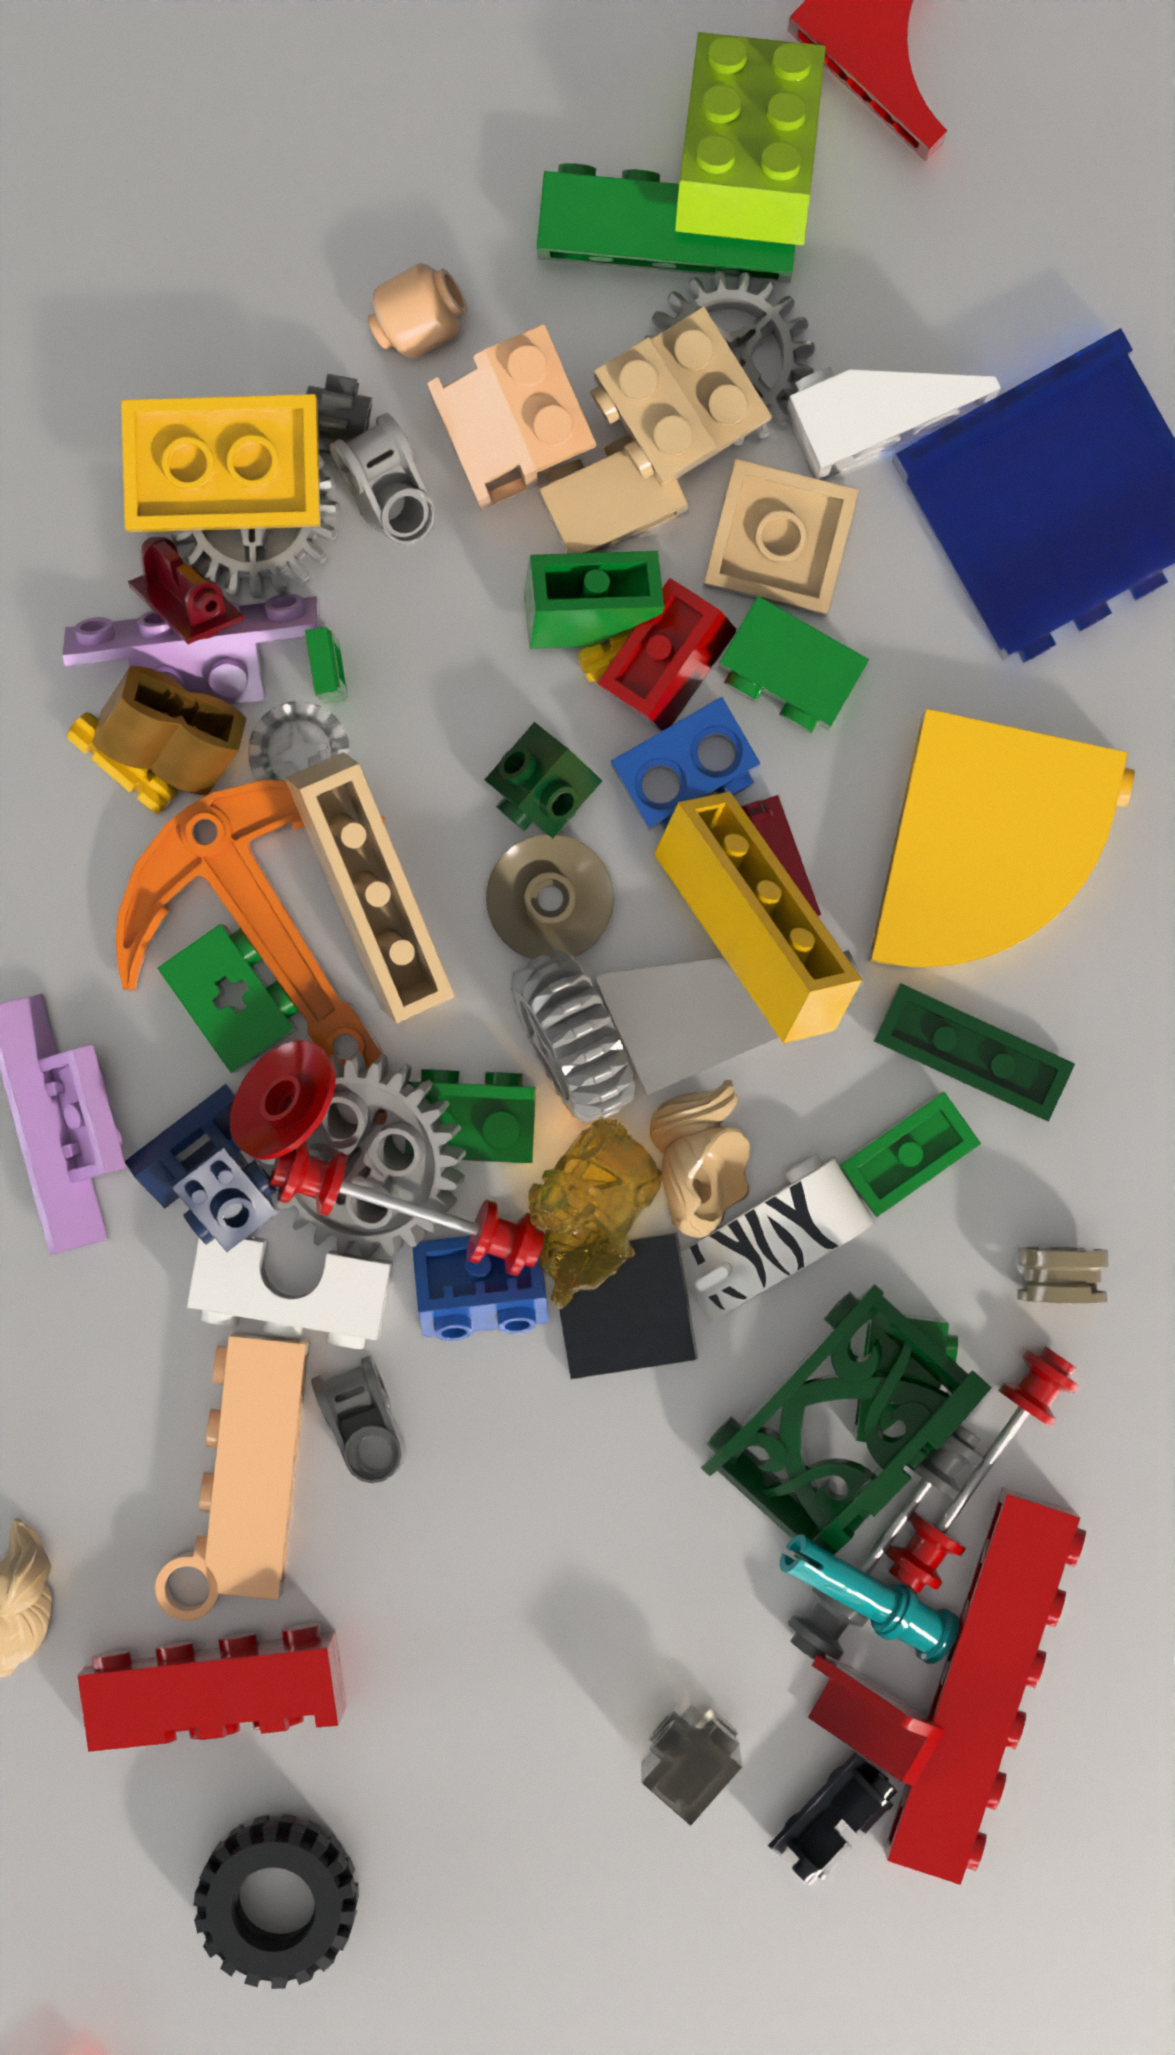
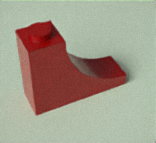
M805 0L790 16L787 31L800 43L826 46L824 66L926 162L943 144L947 129L936 119L926 105L912 73L907 38L909 15L914 0Z

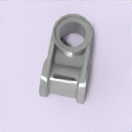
M389 413L378 416L376 426L346 443L338 439L330 444L329 448L333 461L344 481L349 486L360 515L366 523L399 544L415 543L429 533L434 524V504L415 465L410 443L399 424ZM404 497L405 502L401 513L394 519L389 520L388 515L392 504L397 499Z

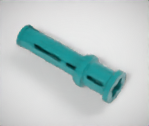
M802 1534L793 1537L785 1548L803 1557L806 1562L799 1558L795 1560L782 1553L779 1565L784 1573L793 1575L870 1619L875 1633L883 1639H899L913 1647L916 1656L927 1664H935L942 1660L954 1645L959 1632V1619L955 1613L947 1608L933 1609L919 1601L916 1591L905 1584H896L890 1587L811 1542L808 1537Z

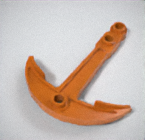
M264 779L213 792L187 806L164 825L135 863L118 911L116 928L117 965L123 990H136L140 970L149 946L172 911L166 904L197 876H202L208 881L307 1021V1033L312 1041L323 1048L329 1056L336 1054L345 1067L348 1058L341 1057L336 1053L334 1042L339 1035L349 1034L357 1040L358 1051H361L366 1068L369 1069L376 1059L385 1054L353 1005L340 998L251 850V842L254 839L291 823L293 830L305 827L287 782ZM380 814L384 823L386 818ZM202 819L212 821L217 827V837L210 844L200 843L194 835L195 825ZM379 1111L375 1123L384 1125L387 1119V1112Z

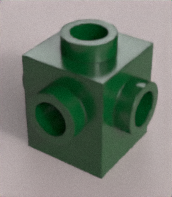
M535 722L515 745L505 753L497 766L484 779L503 796V799L496 805L498 810L524 832L534 823L552 839L576 814L577 810L603 781L566 746Z

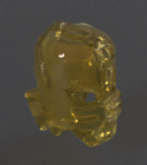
M599 1119L591 1124L592 1127L582 1130L559 1159L554 1169L544 1171L541 1178L545 1183L543 1185L533 1183L528 1192L530 1221L533 1225L546 1228L539 1266L548 1276L555 1280L550 1299L557 1309L565 1308L573 1299L572 1295L575 1292H579V1290H596L610 1275L616 1274L617 1269L629 1257L635 1256V1250L630 1245L626 1235L643 1208L649 1207L661 1187V1170L657 1168L655 1161L648 1151L634 1140L631 1135L627 1134L628 1130L618 1120Z

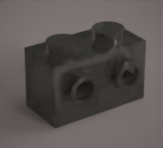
M692 1705L682 1716L678 1715L674 1710L671 1711L649 1737V1740L652 1742L649 1748L650 1752L641 1761L642 1784L691 1826L742 1768L739 1749L740 1742L736 1739V1736L739 1734L738 1731L712 1708H709L704 1715Z

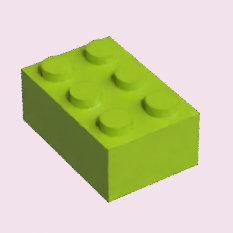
M698 32L679 180L675 232L804 246L826 46Z

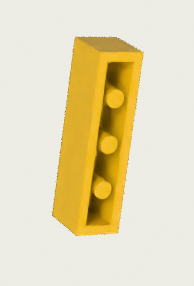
M731 792L678 802L654 856L782 1043L835 1031L862 978Z

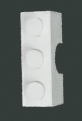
M248 1236L228 1252L222 1248L216 1239L208 1245H205L200 1238L198 1239L187 1308L202 1310L200 1321L221 1326L238 1327L240 1317L265 1321L263 1332L291 1338H301L302 1328L328 1332L326 1339L328 1344L354 1349H364L365 1339L377 1341L380 1337L393 1261L371 1257L364 1259L360 1255L348 1253L341 1255L337 1251H329L326 1254L324 1271L319 1285L310 1293L289 1295L275 1288L267 1277L265 1256L268 1239Z

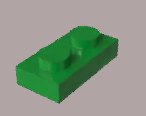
M942 1091L839 1165L875 1217H878L978 1147L981 1142L945 1091Z

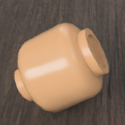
M420 263L382 283L374 290L373 307L375 313L368 316V322L376 340L385 350L395 347L403 356L409 359H417L460 334L462 329L461 316L467 313V305L461 290L447 270L442 268L436 271L429 265Z

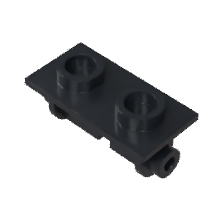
M854 1752L842 1766L830 1774L827 1782L809 1802L788 1819L782 1831L768 1846L791 1863L793 1871L808 1885H811L817 1878L824 1881L829 1872L853 1848L840 1832L848 1824L862 1838L883 1814L894 1806L890 1799L898 1791L888 1781L889 1778Z

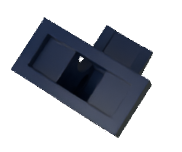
M227 1084L223 1085L125 1160V1164L134 1178L164 1209L180 1197L189 1208L183 1216L205 1245H208L216 1239L226 1252L230 1251L278 1214L270 1197L278 1191V1187L269 1184V1174L256 1159L250 1164L241 1153V1149L232 1138L230 1113L236 1094ZM204 1134H207L210 1140L183 1161L178 1157V1154Z

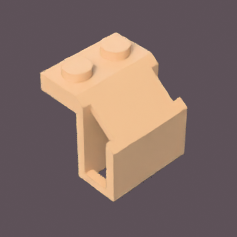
M545 324L474 355L473 359L476 370L446 386H442L439 377L427 383L430 395L480 511L539 486L537 472L596 447V442ZM516 467L518 468L521 478L489 492L487 491L485 486L487 483Z

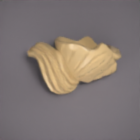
M724 1080L723 1084L716 1090L680 1095L660 1104L657 1112L653 1114L651 1125L649 1126L652 1142L664 1155L661 1166V1178L665 1195L668 1199L672 1224L678 1227L685 1235L694 1238L709 1236L716 1229L717 1225L723 1221L725 1210L744 1200L749 1193V1184L746 1180L745 1170L750 1155V1141L740 1129L720 1126L736 1107L739 1099L737 1094L734 1093L732 1080Z
M16 1518L12 1522L8 1551L5 1558L0 1562V1678L9 1676L15 1671L17 1664L26 1661L37 1651L46 1636L52 1615V1595L46 1583L51 1563L40 1537L33 1528L26 1525L20 1518Z

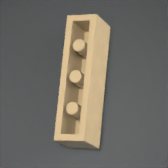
M343 752L286 777L285 780L380 1008L396 1023H399L454 998L453 990L359 763Z

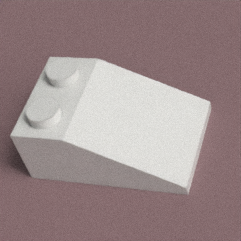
M827 367L795 383L799 392L789 397L787 411L790 415V426L813 477L823 481L991 406L1001 387L996 376L849 369L834 376L831 367Z

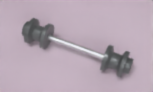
M960 1425L938 1450L932 1449L927 1454V1457L915 1468L909 1464L906 1465L921 1476L922 1479L860 1564L859 1570L868 1575L871 1573L932 1486L955 1500L960 1490L954 1481V1477L964 1464L979 1466L984 1459L981 1454L975 1451V1448L981 1441L979 1437ZM812 1587L811 1590L818 1602L807 1617L791 1616L787 1624L796 1633L790 1642L813 1660L819 1654L824 1657L828 1655L839 1661L845 1653L838 1641L848 1625L864 1627L869 1619Z

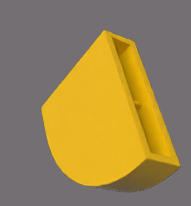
M926 709L922 713L868 961L904 968H935L959 965L1004 951L1027 939L1048 924L1070 903L1085 884L1097 864L1108 839L1116 805L1127 807L1135 775L1134 769L1125 768L1128 752Z

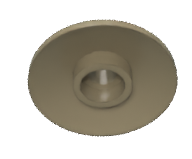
M547 834L532 836L508 849L495 864L488 880L486 891L487 911L494 930L512 950L532 960L543 954L545 956L551 955L559 950L561 952L565 951L573 957L588 950L605 932L611 919L614 905V890L610 874L599 856L584 843L558 834L553 839ZM549 886L558 888L563 895L561 906L554 911H546L538 903L540 891Z

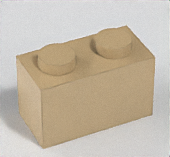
M626 435L604 447L607 457L584 468L581 460L578 459L560 466L546 475L549 485L539 489L540 497L567 554L603 552L688 512V502L677 479L661 487L654 474L645 480L641 477L624 448L625 445L633 441L630 435Z

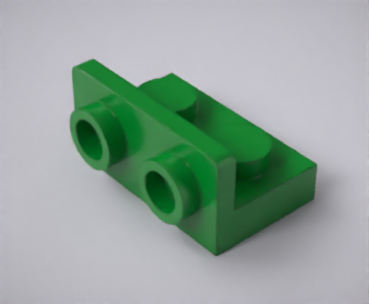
M421 1069V1081L408 1082V1084L416 1088L421 1083L430 1080L433 1084L426 1096L430 1104L448 1100L450 1105L439 1118L442 1124H460L461 1130L448 1141V1145L466 1149V1155L462 1160L533 1163L536 1087L523 1086L522 1073L485 1072V1084L459 1083V1071ZM406 1139L405 1154L414 1155L413 1147L410 1141Z

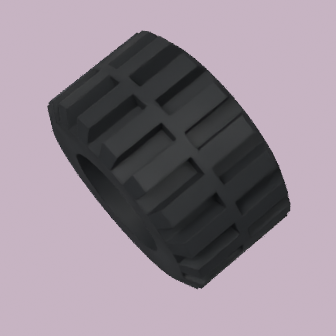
M282 1814L281 1819L277 1821H270L269 1815L255 1818L252 1825L244 1827L241 1824L233 1829L228 1838L223 1842L220 1841L213 1850L199 1877L200 1881L194 1895L193 1906H197V1915L194 1919L197 1933L203 1932L206 1938L203 1948L210 1958L217 1954L223 1960L221 1970L231 1977L235 1971L246 1975L244 1984L258 1987L260 1980L271 1981V1989H284L290 1980L297 1979L298 1984L301 1985L312 1980L314 1972L321 1969L324 1972L334 1963L340 1950L343 1951L357 1913L359 1884L354 1881L355 1867L350 1856L344 1858L340 1852L342 1844L334 1835L327 1839L319 1833L322 1826L310 1820L307 1826L295 1823L296 1816ZM265 1868H281L295 1873L308 1885L314 1898V1912L310 1921L296 1931L283 1934L267 1932L257 1927L246 1916L240 1903V1890L245 1879L250 1874Z

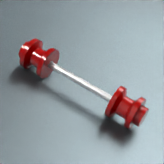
M306 1141L293 1151L276 1158L274 1161L269 1184L279 1187L277 1200L288 1204L298 1193L314 1198L317 1213L328 1216L339 1193L470 1234L466 1253L467 1261L478 1264L486 1254L504 1259L506 1273L514 1276L520 1274L524 1265L533 1268L540 1255L544 1241V1231L536 1229L537 1216L525 1212L514 1222L499 1217L497 1202L486 1199L477 1214L475 1222L352 1184L343 1181L347 1166V1154L337 1151L326 1162L309 1156L308 1143Z
M1045 1346L1038 1356L1027 1349L1022 1358L1028 1367V1371L1018 1385L1003 1383L998 1390L1017 1404L1018 1408L984 1455L983 1461L972 1472L961 1488L960 1493L949 1505L938 1523L935 1525L914 1511L909 1521L915 1533L905 1547L890 1545L885 1552L894 1561L888 1572L917 1593H920L925 1585L938 1590L943 1583L936 1571L947 1554L962 1556L967 1549L948 1534L947 1531L1029 1413L1051 1428L1056 1421L1050 1409L1060 1391L1075 1394L1080 1387L1079 1384L1070 1379L1076 1367Z

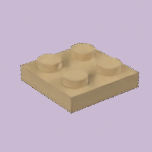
M735 459L703 585L752 598L759 596L768 602L827 616L859 490Z

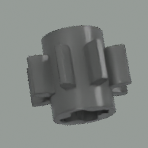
M327 374L325 388L308 386L306 394H316L319 452L331 454L329 446L332 442L341 439L346 443L368 430L373 398L357 395L359 389L358 379Z

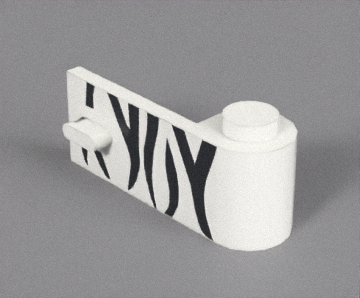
M816 1153L785 1172L790 1184L777 1194L681 1251L686 1285L710 1323L842 1246L875 1223L835 1157L823 1163Z

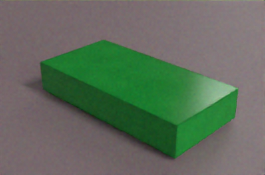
M328 627L305 630L315 695L323 704L346 701L345 697H348L338 638Z

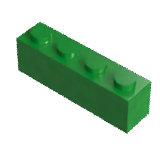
M576 163L559 164L558 172L544 171L536 247L538 259L714 276L716 271H723L726 277L738 278L741 272H748L753 280L791 282L795 253L794 244L675 232L679 184L660 182V174L656 172L628 169L622 171V178L596 176L597 169L595 167Z

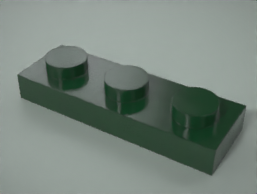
M899 983L873 1039V1042L1047 1122H1049L1075 1066V1063L902 983Z

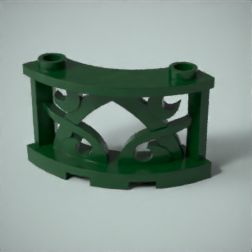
M875 1284L859 1298L851 1291H848L824 1318L831 1326L829 1331L747 1417L739 1423L730 1416L706 1443L713 1451V1454L701 1466V1469L709 1477L716 1471L722 1474L790 1538L802 1534L808 1537L811 1542L833 1555L852 1539L855 1534L854 1532L870 1515L875 1517L911 1480V1476L903 1468L907 1464L915 1468L927 1457V1454L932 1449L938 1450L992 1388L973 1370L969 1373L965 1372L882 1296L884 1292ZM870 1319L902 1348V1352L889 1374L875 1373L882 1357V1348L878 1339L873 1345L871 1354L865 1357L853 1354L850 1348L851 1339L854 1334ZM831 1354V1362L836 1374L807 1380ZM911 1357L939 1381L947 1391L945 1392L919 1380L903 1377L902 1375ZM842 1399L874 1400L866 1416L864 1434L867 1448L875 1462L879 1465L878 1468L872 1472L855 1461L839 1458L821 1460L808 1466L803 1439L806 1406ZM887 1402L897 1404L888 1421L899 1419L905 1424L906 1432L902 1436L889 1437L881 1430V1416ZM782 1406L780 1433L773 1429L762 1427ZM759 1446L765 1449L769 1459L760 1461L747 1448ZM786 1468L788 1477L783 1480L773 1473ZM826 1476H839L846 1482L848 1492L844 1495L834 1493L829 1487L830 1479L821 1483L819 1488H817L814 1481ZM796 1553L794 1554V1557L796 1559L799 1558L806 1562V1560L803 1557L797 1555Z

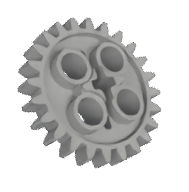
M356 1051L346 1060L345 1067L336 1054L330 1055L335 1068V1090L326 1115L317 1129L306 1140L309 1156H317L327 1162L337 1151L347 1154L348 1159L343 1178L344 1181L361 1154V1148L358 1145L372 1132L379 1109H384L387 1112V1119L364 1156L363 1163L366 1166L353 1178L351 1183L365 1188L372 1187L378 1189L381 1193L447 1213L457 1201V1198L449 1190H456L465 1178L464 1174L451 1166L458 1164L466 1155V1149L448 1145V1141L461 1130L460 1124H442L439 1118L450 1105L448 1100L430 1104L426 1096L430 1092L433 1083L427 1080L416 1088L408 1084L411 1075V1066L408 1064L395 1075L389 1074L386 1055H381L376 1059L369 1069L366 1068L361 1051ZM337 1103H343L351 1107L357 1115L358 1124H352L344 1120L338 1112ZM392 1134L404 1136L410 1141L414 1155H407L398 1150L393 1142ZM276 1158L268 1160L259 1159V1161L273 1165ZM298 1193L288 1204L280 1201L276 1204L278 1210L295 1206L299 1211L292 1226L295 1230L303 1228L309 1222L317 1227L314 1234V1244L317 1246L329 1235L337 1237L336 1246L338 1254L344 1255L354 1242H358L364 1259H369L378 1249L379 1243L388 1256H393L403 1246V1240L413 1248L425 1236L424 1229L433 1233L439 1226L438 1224L347 1195L345 1201H340L337 1197L333 1209L328 1216L317 1213L314 1198Z

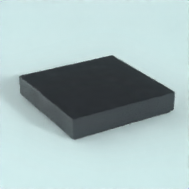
M678 1232L550 1253L571 1379L698 1359Z

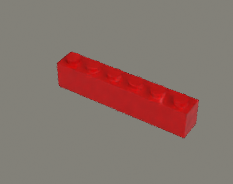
M1003 1487L1001 1488L959 1617V1632L954 1645L947 1654L927 1715L929 1720L946 1731L914 1786L904 1785L884 1847L887 1861L959 1885L962 1883L966 1868L973 1871L977 1870L987 1838V1834L978 1832L986 1808L997 1809L1005 1787L1007 1774L998 1771L1006 1747L1016 1749L1024 1729L1026 1712L1020 1711L1018 1708L1025 1687L1028 1686L1035 1689L1044 1668L1046 1652L1039 1650L1038 1647L1045 1626L1055 1628L1063 1610L1066 1591L1058 1589L1065 1564L1073 1567L1076 1566L1084 1545L1086 1530L1078 1528L1081 1517L1075 1511Z

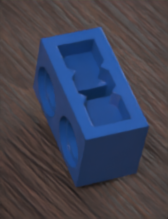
M723 697L611 760L612 768L648 830L660 824L665 830L678 802L710 796L715 792L717 794L731 792L734 796L755 783L750 772L757 769L761 764ZM712 736L723 737L733 746L735 758L733 763L725 770L711 771L705 768L699 761L697 749L706 738ZM653 769H668L678 778L680 789L673 800L667 803H655L645 796L642 790V781L645 775Z

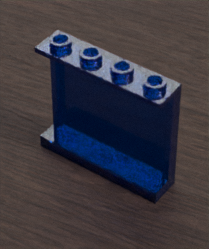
M1121 328L897 452L892 460L893 465L1003 661L1017 653L1023 663L1039 656L1057 645L1051 634L1074 622L1079 632L1091 627L1113 614L1108 602L1130 591L1135 601L1167 584L1169 581L1164 571L1175 566V438L1129 357L1133 349Z

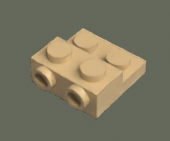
M705 307L700 308L654 338L650 339V337H647L594 370V379L599 386L591 390L590 394L609 424L620 419L633 440L624 446L633 465L644 480L654 474L661 487L669 484L772 419L771 413Z

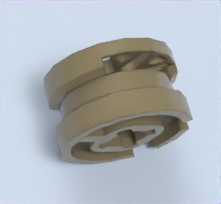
M1039 1247L1018 1248V1264L1024 1267V1280L1031 1282L1027 1285V1289L1017 1290L1018 1300L1049 1303L1107 1302V1292L1097 1290V1283L1101 1282V1269L1108 1267V1250L1093 1249V1251H1086L1084 1248L1050 1247L1041 1248L1040 1250Z

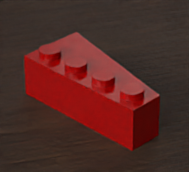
M310 1623L281 1629L282 1639L257 1642L255 1632H246L218 1638L219 1648L194 1651L192 1641H183L155 1647V1657L131 1660L129 1650L111 1651L92 1656L93 1665L85 1666L77 1675L88 1752L167 1744L177 1740L176 1732L188 1730L190 1739L224 1738L227 1735L241 1731L240 1723L252 1722L253 1729L260 1730L261 1734L283 1732L289 1730L290 1726L303 1723L304 1716L311 1715L315 1717L316 1728L338 1726L346 1709V1699L336 1631L321 1633L318 1623Z

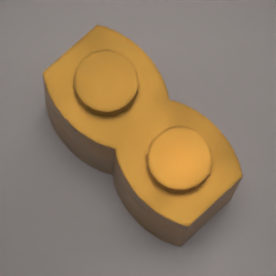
M130 666L100 712L92 744L103 754L121 764L133 768L151 769L160 779L177 789L198 795H208L239 751L247 718L235 707L217 697L199 692H188L177 681L159 671L142 666Z

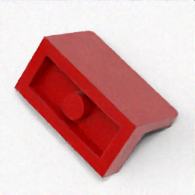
M671 578L668 579L662 588L663 613L635 627L597 682L603 690L643 715L660 731L673 725L736 633V627L721 610Z
M818 1654L811 1666L829 1677L830 1680L808 1718L899 1781L914 1786L946 1730L854 1668Z

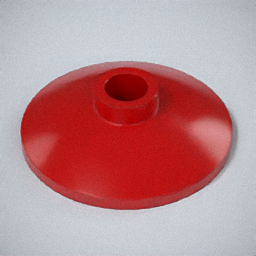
M306 1040L290 1041L269 1051L250 1069L236 1092L230 1113L231 1135L235 1144L243 1152L261 1160L278 1158L296 1149L317 1129L331 1104L336 1082L333 1061L323 1048Z

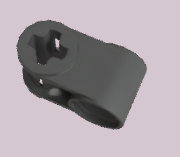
M369 1355L361 1358V1366L325 1380L320 1375L312 1378L311 1383L317 1402L329 1429L335 1436L350 1473L360 1481L367 1483L383 1482L397 1473L404 1463L406 1453L404 1440L391 1411L392 1406L383 1379L372 1356ZM360 1386L364 1387V1392L345 1400L338 1399L340 1394ZM366 1436H381L391 1446V1462L384 1470H370L360 1461L358 1448Z

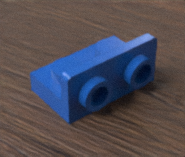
M470 1236L421 1241L412 1248L418 1314L423 1336H435L444 1341H457L471 1336L473 1332L499 1329L504 1333L517 1334L530 1331L537 1324H545L550 1321L542 1250L533 1268L524 1265L520 1274L514 1276L506 1273L504 1259L486 1254L478 1264L467 1261L466 1253Z

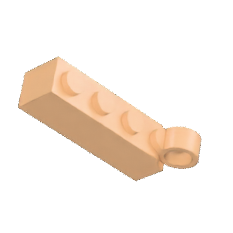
M234 1332L228 1338V1346L217 1345L213 1368V1384L223 1385L221 1410L210 1409L206 1434V1447L217 1448L214 1473L204 1472L199 1502L200 1511L210 1512L208 1536H197L194 1552L182 1553L170 1559L159 1572L155 1583V1595L160 1607L165 1613L175 1619L191 1621L205 1616L217 1603L221 1594L279 1600L283 1593L310 1340ZM190 1566L200 1570L206 1576L209 1583L207 1600L197 1606H185L178 1603L172 1597L168 1585L169 1577L175 1569Z

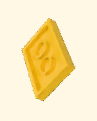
M316 394L121 400L124 520L127 532L321 527Z

